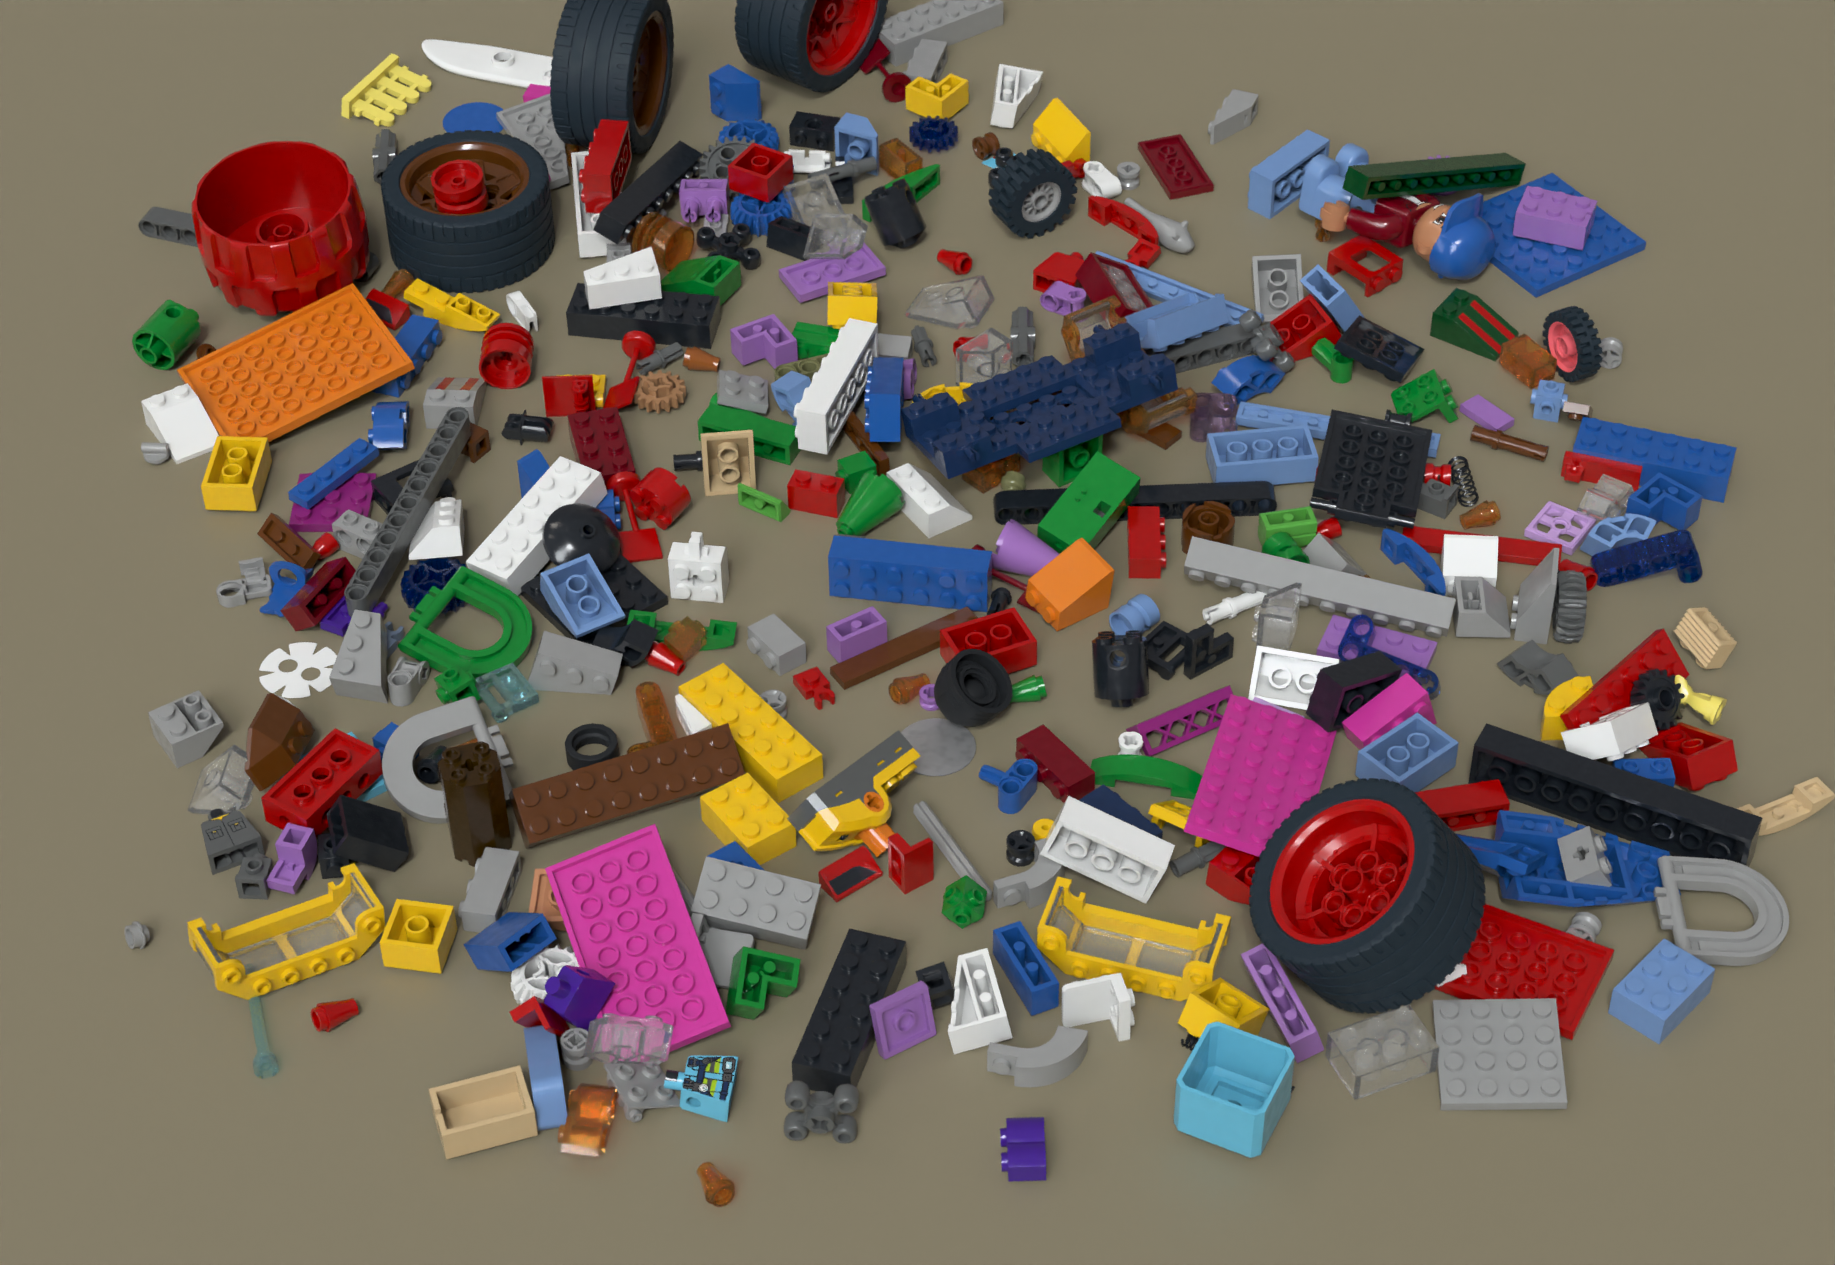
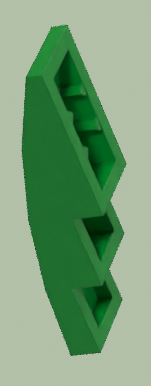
M934 164L915 170L884 186L887 189L895 181L905 178L916 203H918L940 185V165ZM863 199L862 218L865 221L871 222L872 218L866 207L865 199Z

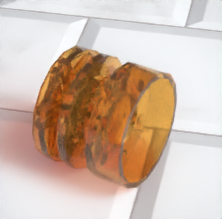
M651 212L641 219L635 229L632 239V251L635 253L652 246L657 266L670 272L681 261L689 260L695 242L694 232L687 225L675 220L672 221L671 218L657 212Z

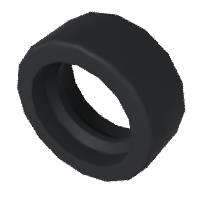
M602 724L581 725L573 729L565 740L567 763L572 770L619 757L617 735L611 728ZM595 743L608 747L604 752L591 756L576 752L580 747L587 744Z

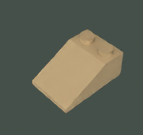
M753 430L701 434L705 496L738 494L737 485L739 483L756 489Z

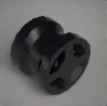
M1025 830L1011 832L1006 839V858L1008 862L1018 867L1031 864L1034 860L1035 837Z

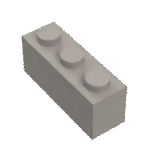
M921 39L919 46L914 48L913 58L908 61L907 71L903 73L911 81L920 76L938 83L948 61L947 42Z
M485 847L482 858H478L476 861L475 876L468 881L465 901L462 900L459 904L458 916L462 918L464 931L480 933L506 914L522 872L519 851Z

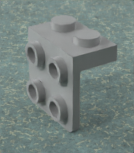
M692 913L691 920L715 984L719 988L729 989L733 957L743 946L753 948L755 940L751 934L710 928L704 914Z

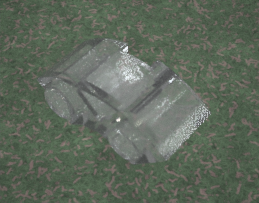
M1602 474L1595 487L1587 489L1577 509V513L1598 522L1608 517L1621 516L1627 509L1629 496L1634 493L1632 485Z
M605 1013L602 1018L590 1021L584 1056L605 1064L633 1063L652 1068L668 1060L674 1026L663 1023L662 1018L653 1015L639 1018Z

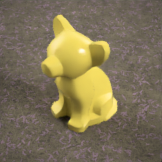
M1676 675L1675 684H1681L1678 691L1685 695L1681 699V703L1684 705L1688 704L1693 710L1702 714L1703 719L1709 721L1710 725H1714L1719 721L1727 699L1711 696L1706 693H1695L1683 676Z

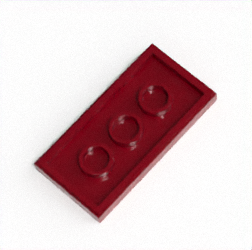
M1181 134L1138 142L1139 152L1170 200L1214 191V184Z

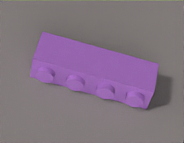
M1264 944L1240 954L1266 1007L1269 1008V1013L1287 1046L1291 1048L1295 1061L1299 1063L1323 1051L1324 1047L1319 1034L1277 957Z

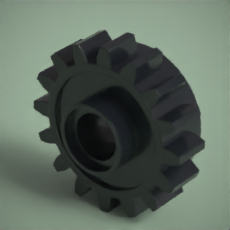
M1654 669L1639 674L1640 680L1633 682L1634 686L1630 693L1631 706L1648 702L1658 731L1676 726V720L1683 717L1679 710L1685 709V705L1681 703V699L1685 695L1678 691L1681 684H1675V676H1667V670L1659 671Z

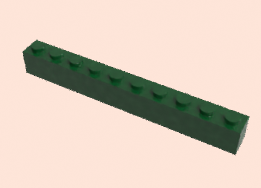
M1507 153L1354 165L1348 166L1342 189L1362 200L1514 186L1520 184L1526 163Z

